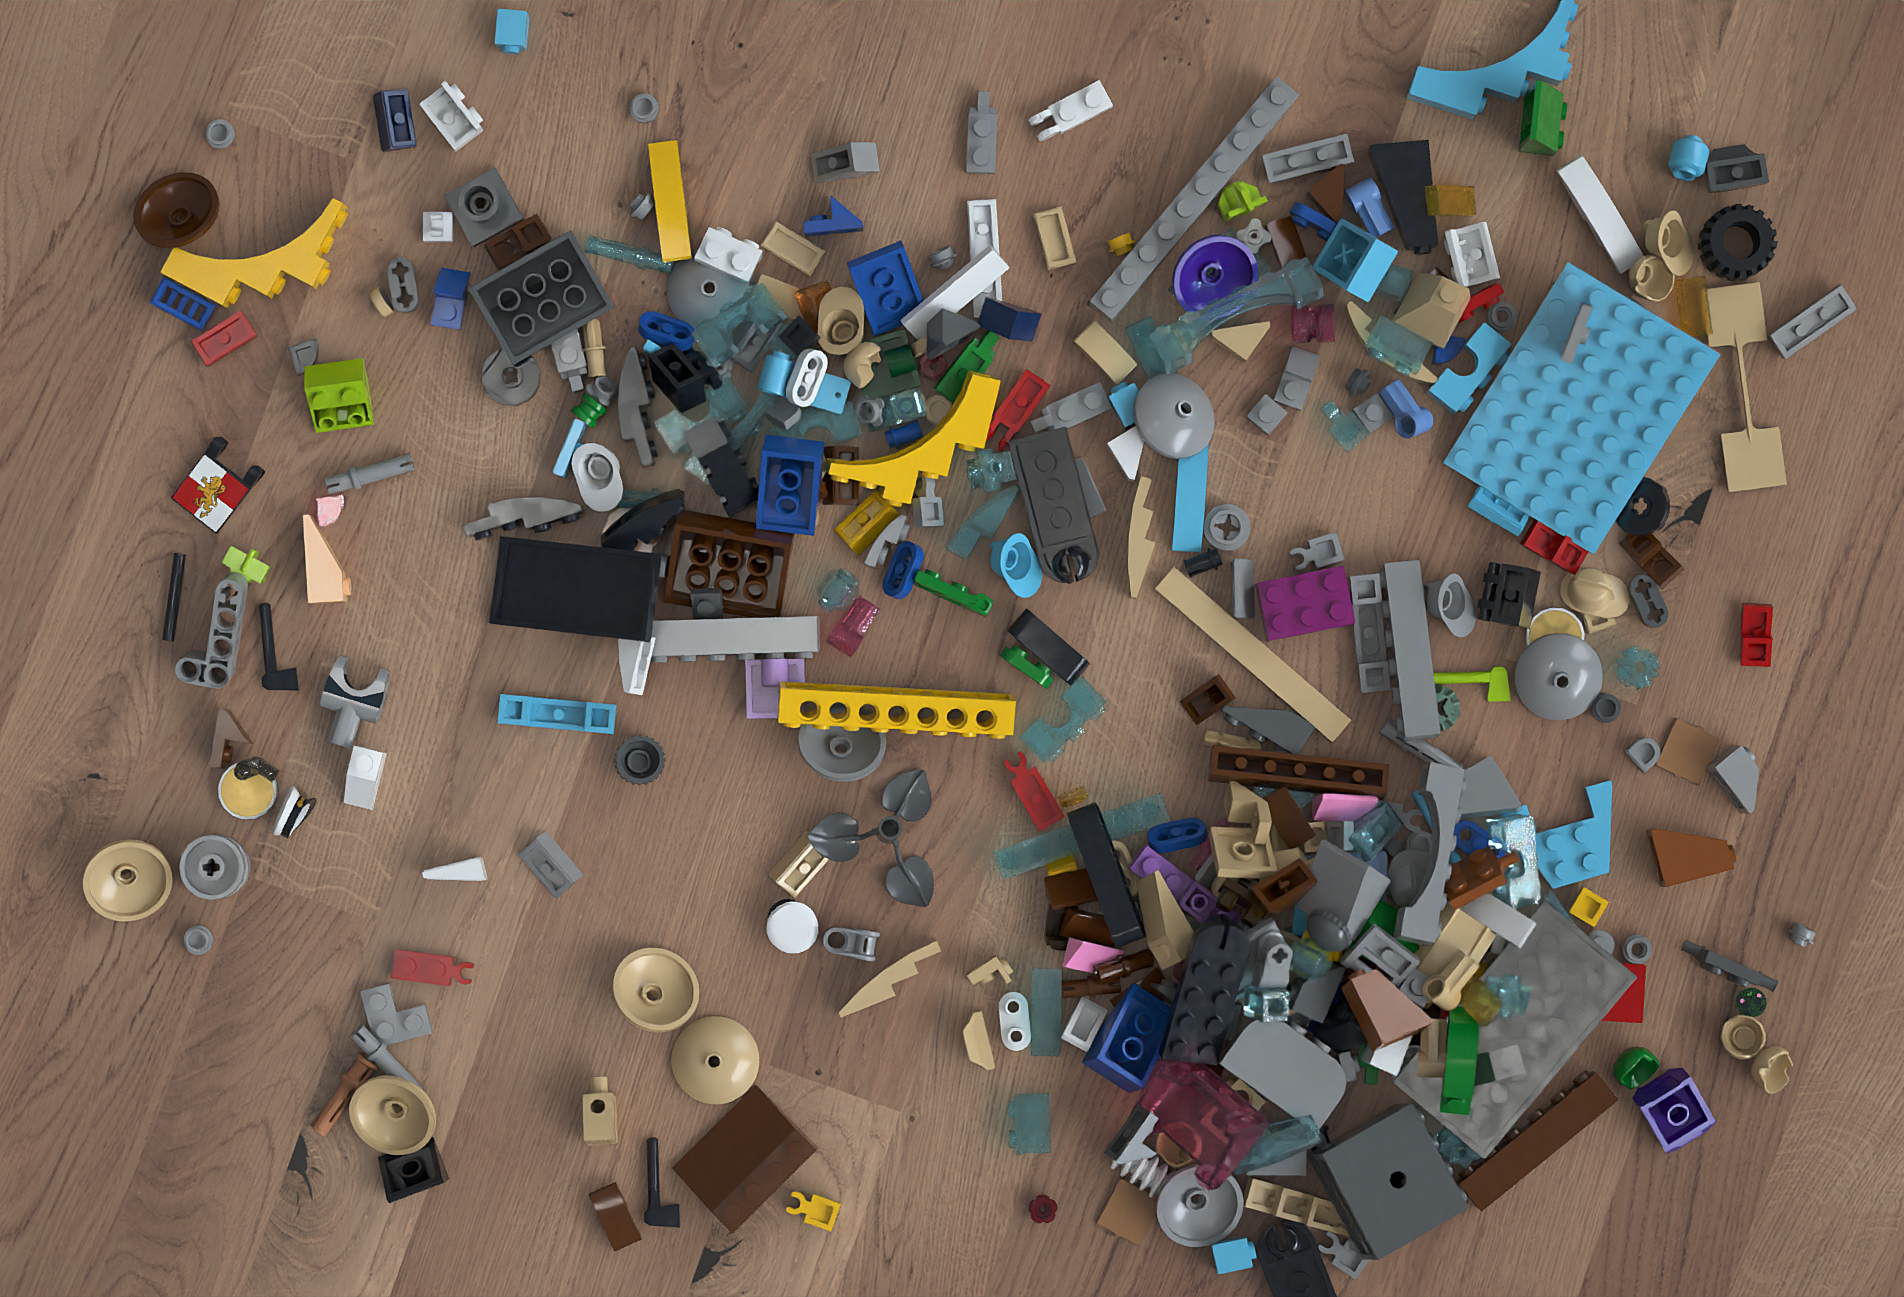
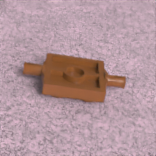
M1490 846L1473 851L1468 857L1456 863H1451V876L1449 881L1445 882L1443 893L1447 894V901L1450 902L1453 909L1456 910L1506 884L1507 881L1504 877L1505 868L1520 861L1515 850L1498 858L1494 855Z

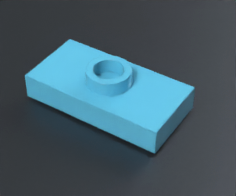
M578 419L573 420L553 469L555 475L566 479L571 467L573 454L578 447L583 445L580 442L587 427L585 422Z
M1480 485L1475 490L1467 506L1517 537L1522 532L1529 518L1528 514Z

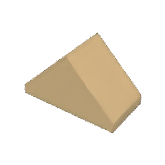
M1270 321L1212 330L1210 337L1211 340L1245 363L1271 327Z

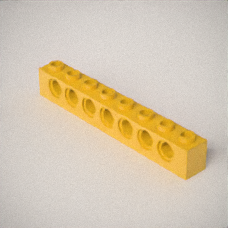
M779 681L777 719L778 723H783V726L798 728L801 724H810L816 729L842 726L843 730L858 731L859 727H866L880 733L888 732L889 729H900V732L905 734H917L918 730L930 731V734L937 736L947 735V732H958L963 737H976V734H988L990 738L1003 739L1006 735H1013L1016 700L1013 694ZM805 701H812L816 704L815 708L810 712L802 711L800 706ZM837 702L845 705V709L841 713H832L829 710L831 705ZM865 704H871L875 708L871 714L863 715L859 712L860 707ZM893 706L904 708L903 713L897 717L888 714ZM929 707L933 710V713L928 718H921L918 716L919 710ZM952 709L962 711V715L956 720L947 718L948 712ZM983 710L991 712V717L986 721L976 719L977 714Z

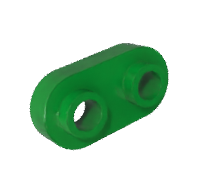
M1013 645L1011 649L1005 646L999 655L1046 689L1054 680L1049 676L1052 673L1049 668L1040 662L1033 665L1027 661L1026 657L1028 654L1016 645Z

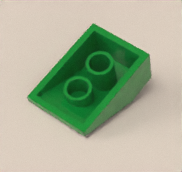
M1536 80L1524 96L1518 152L1554 156L1557 153V149H1562L1564 131L1559 130L1560 121L1566 118L1567 102H1563V93L1543 81Z

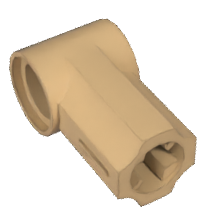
M1459 950L1440 975H1432L1425 981L1422 989L1423 995L1445 1011L1454 1009L1461 999L1460 990L1480 965L1463 951Z
M1431 1019L1433 1023L1421 1032L1420 1050H1418V1077L1443 1078L1447 1038L1446 1019Z

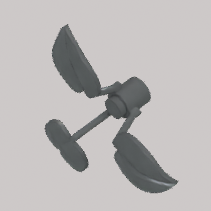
M913 770L901 774L886 786L882 795V804L886 810L895 812L894 816L883 818L877 828L857 835L859 827L853 817L845 813H833L823 818L808 833V840L814 849L825 858L836 862H846L855 858L859 853L858 841L873 835H877L878 839L883 843H892L899 866L891 868L887 873L886 888L889 894L895 900L904 904L919 907L929 905L934 891L932 870L928 863L919 856H911L903 862L898 841L902 831L901 822L898 820L899 816L906 821H917L927 815L930 810L932 797L925 770Z

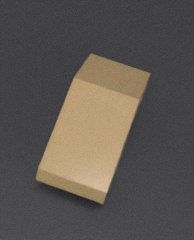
M1229 780L1224 799L1227 822L1251 824L1254 843L1266 844L1272 824L1268 802L1238 782Z

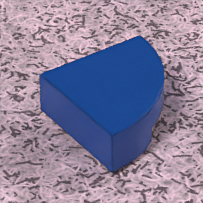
M1451 336L1444 349L1434 345L1432 364H1443L1455 358L1462 350L1466 338Z

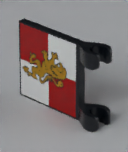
M215 437L206 452L171 496L172 500L216 534L219 533L251 489L265 474L264 469L254 465L248 470L242 480L219 462L216 458L228 446V442L223 437Z

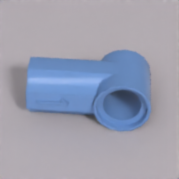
M1371 177L1344 190L1349 205L1355 213H1358L1369 234L1378 238L1395 228L1381 202L1382 196Z
M1400 379L1392 382L1379 392L1380 397L1396 419L1395 429L1401 437L1409 439L1432 428L1433 416L1427 408L1417 405Z

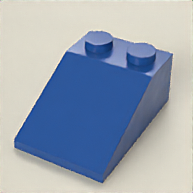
M766 435L761 452L756 529L814 536L825 442Z
M1132 983L1097 1032L1082 1063L1128 1093L1144 1089L1160 1057L1159 1050L1172 1007L1135 983Z

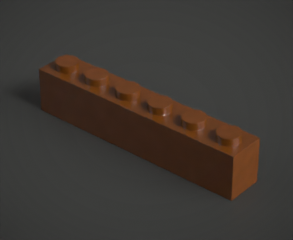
M1213 745L1210 753L1208 781L1229 784L1230 780L1236 781L1241 785L1278 789L1285 785L1291 791L1318 794L1376 796L1378 800L1383 801L1387 794L1389 764Z
M1584 1071L1572 1081L1575 1084L1566 1092L1562 1089L1550 1098L1552 1104L1544 1110L1538 1108L1527 1117L1529 1122L1521 1129L1516 1126L1504 1136L1506 1141L1498 1148L1495 1146L1485 1159L1475 1166L1471 1163L1459 1172L1458 1175L1461 1178L1456 1181L1457 1184L1463 1188L1466 1195L1481 1212L1619 1100L1597 1072L1591 1071L1588 1073Z

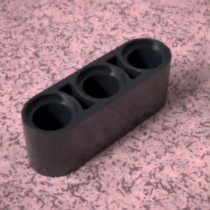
M1027 608L1007 630L1070 686L1074 684L1090 665L1082 655Z

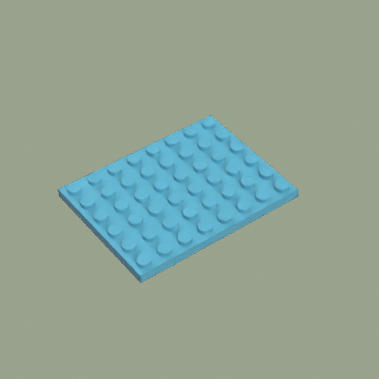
M1567 262L1443 463L1534 519L1539 520V522L1562 536H1569L1572 538V542L1595 554L1721 354L1570 262ZM1585 302L1593 305L1586 327L1591 328L1585 345L1579 343L1573 361L1570 364L1562 361L1561 355L1580 304Z

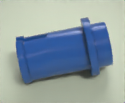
M918 420L895 429L889 427V431L884 432L889 448L895 447L896 449H899V445L923 437Z

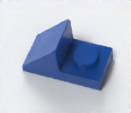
M830 196L832 219H827L826 215L810 216L809 221L803 222L805 237L863 231L862 221L832 196Z
M446 268L440 269L433 291L436 297L431 321L432 326L461 330L470 272Z

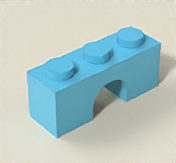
M1485 322L1482 323L1463 346V349L1472 355L1475 362L1472 374L1459 376L1449 368H1446L1426 393L1453 415L1458 410L1464 413L1474 400L1470 396L1477 387L1482 390L1493 377L1489 372L1496 364L1501 367L1511 353L1507 349L1511 346V343Z

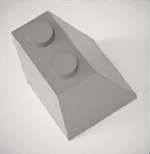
M1322 839L1310 870L1317 879V883L1299 901L1297 908L1306 913L1304 917L1306 921L1312 910L1322 909L1331 912L1346 925L1351 934L1352 941L1355 942L1391 880L1369 864Z

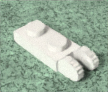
M1098 80L1048 106L1047 110L1036 114L1028 121L1031 126L1038 125L1052 116L1056 125L1041 131L1037 135L1038 140L1041 142L1058 133L1063 134L1111 109L1113 104L1102 83Z

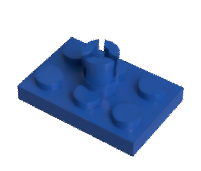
M901 240L846 262L856 290L863 300L864 311L874 336L902 326L901 319L924 301Z

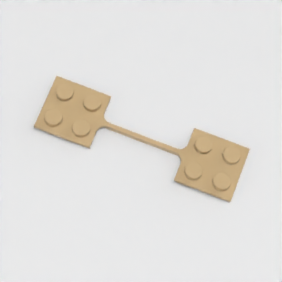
M1760 282L1702 289L1708 345L1710 348L1730 345L1736 349L1745 410L1746 427L1743 431L1720 434L1728 492L1787 485L1779 427L1757 429L1752 425L1742 347L1746 343L1767 340Z

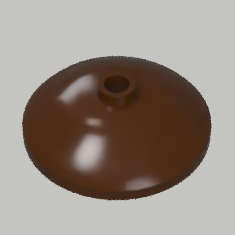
M188 172L167 175L152 183L139 197L133 214L135 227L146 242L157 247L176 248L190 244L203 236L214 224L220 207L219 196L212 183L201 175Z

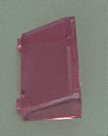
M1174 1060L1156 1062L1131 1111L1132 1113L1137 1104H1139L1159 1118L1150 1135L1164 1133L1199 1165L1194 1173L1198 1184L1208 1191L1218 1189L1224 1184L1262 1138L1269 1125L1268 1120L1208 1066L1201 1063Z

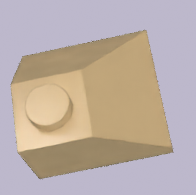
M1418 272L1391 325L1444 349L1471 299L1470 290L1444 276Z

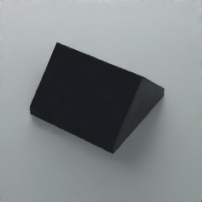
M431 1137L423 1148L414 1153L406 1155L385 1154L378 1157L388 1203L449 1180L434 1137Z

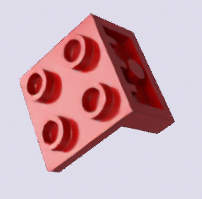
M1621 963L1635 974L1637 978L1601 1021L1642 1023L1646 966L1644 964Z

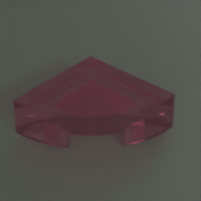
M346 495L315 499L319 528L327 527L339 518L345 508Z

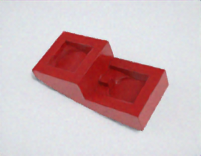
M1536 519L1533 520L1520 545L1573 575H1576L1589 552L1572 542V538L1569 536H1562Z
M1742 603L1740 631L1741 666H1771L1773 642L1771 636L1772 604Z

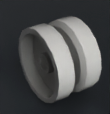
M209 835L200 837L187 846L182 853L179 869L181 880L190 892L197 897L214 900L227 898L239 892L248 881L251 866L249 855L245 848L234 838L224 835ZM214 862L220 865L219 871L214 872L212 870Z

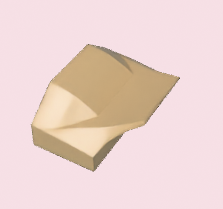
M982 1009L970 1012L962 1029L969 1061L978 1064L984 1070L995 1069Z

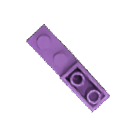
M1146 844L1143 845L1127 867L1141 878L1159 870L1179 907L1202 924L1208 917L1214 914H1219L1222 921L1224 915H1226L1234 923L1241 916L1233 909L1227 913L1215 906L1218 899L1216 896Z

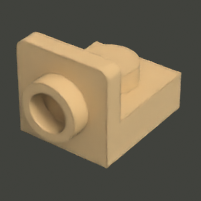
M994 955L966 973L972 985L978 982L982 986L996 977L993 972L998 969L1008 984L1012 981L1009 975L1013 973V970L1004 957L999 960Z

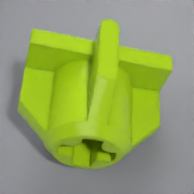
M1237 181L1222 189L1217 206L1224 222H1227L1242 215L1246 216L1268 200L1266 196H1260L1257 187L1243 181Z
M231 546L222 561L224 565L230 567V572L242 574L248 584L255 581L260 584L262 582L265 583L267 579L265 576L270 569V566L257 560L259 551L252 548L246 554Z

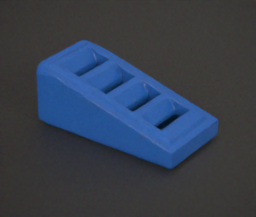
M165 277L161 279L149 301V304L200 331L203 330L216 306ZM167 288H170L173 291L165 304L160 302ZM178 293L184 296L175 310L171 306ZM189 299L193 300L194 302L187 315L182 314L181 312ZM199 304L205 307L198 320L195 321L192 317Z

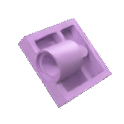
M805 659L745 660L747 719L777 718L779 681L805 682ZM803 702L800 709L805 712L806 702Z

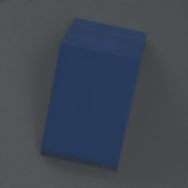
M985 297L977 322L981 327L1005 338L1033 341L1041 313Z

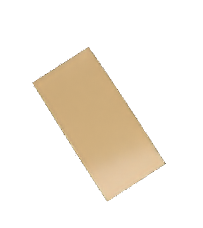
M1092 321L1073 340L1091 362L1096 363L1113 384L1118 385L1138 365L1096 321Z

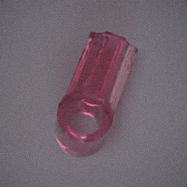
M859 596L843 621L840 620L826 642L851 658L864 639V633L880 609L867 599Z

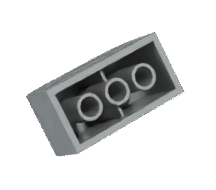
M1257 1015L1249 1018L1240 1026L1234 1035V1039H1231L1222 1051L1218 1063L1317 1133L1344 1095L1346 1076L1342 1066L1328 1054L1331 1048L1315 1037L1309 1041L1304 1037L1307 1031L1292 1020L1286 1024L1282 1020L1270 1016L1260 1017Z

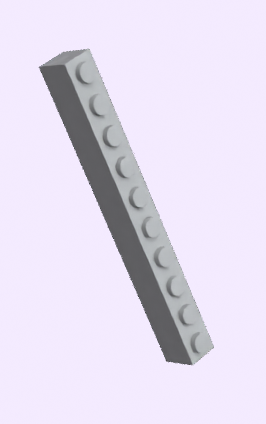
M1278 76L1275 77L1089 302L1090 307L1110 323L1114 321L1296 102L1299 94Z

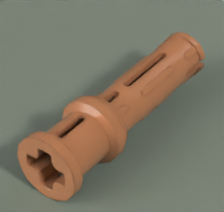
M362 1052L357 1053L355 1063L348 1072L342 1074L341 1080L343 1082L315 1121L310 1125L320 1135L327 1136L331 1127L351 1101L357 1088L368 1080L374 1070L377 1071L379 1069L374 1061L369 1062L366 1054Z

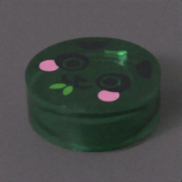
M1749 987L1738 993L1735 1003L1742 1015L1757 1017L1766 1009L1767 1000L1762 991Z

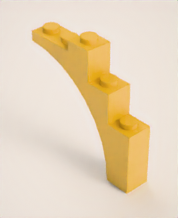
M332 198L322 215L302 235L287 245L260 256L245 259L218 260L197 256L177 247L173 248L160 273L228 308L230 303L234 304L241 293V289L238 288L241 283L271 299L274 294L279 295L286 282V279L283 278L285 273L317 289L319 284H325L331 272L328 269L330 263L321 258V255L329 252L334 242L332 235L336 227L341 228L348 216V213L345 212L347 206Z
M968 370L961 391L949 412L934 429L916 443L896 453L875 459L848 461L827 458L825 471L831 474V479L848 483L849 479L860 481V486L870 489H876L877 485H880L878 494L885 499L884 503L897 507H901L902 503L911 504L919 470L922 471V476L938 479L939 475L947 477L955 443H958V448L974 452L975 447L984 449L1001 380L995 376Z

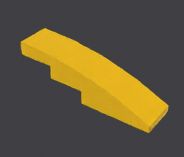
M673 140L650 143L648 148L663 262L692 259L678 142Z

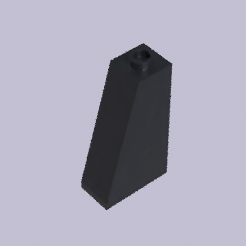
M1429 140L1370 145L1367 149L1369 159L1406 251L1414 250L1415 255L1431 253V248H1436L1438 245Z

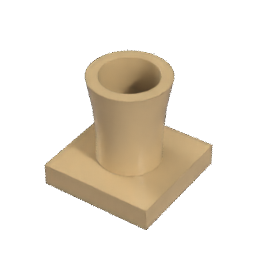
M1210 828L1209 840L1217 874L1211 888L1217 898L1220 894L1218 889L1227 877L1235 882H1238L1240 878L1252 881L1253 879H1266L1277 872L1269 835L1266 844H1255L1251 828Z

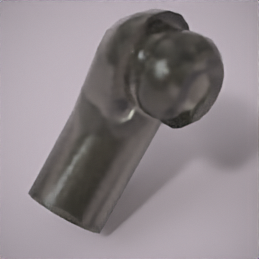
M257 756L240 761L234 769L235 777L242 781L261 775L270 782H273L280 772L279 769Z

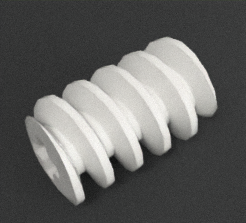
M1157 1156L1150 1160L1145 1158L1124 1164H1119L1113 1159L1111 1165L1113 1170L1120 1165L1123 1166L1120 1174L1122 1177L1129 1172L1132 1173L1131 1184L1140 1179V1191L1150 1187L1149 1198L1157 1195L1166 1180L1176 1172L1174 1170L1167 1175L1169 1166L1167 1163L1157 1167L1159 1157Z

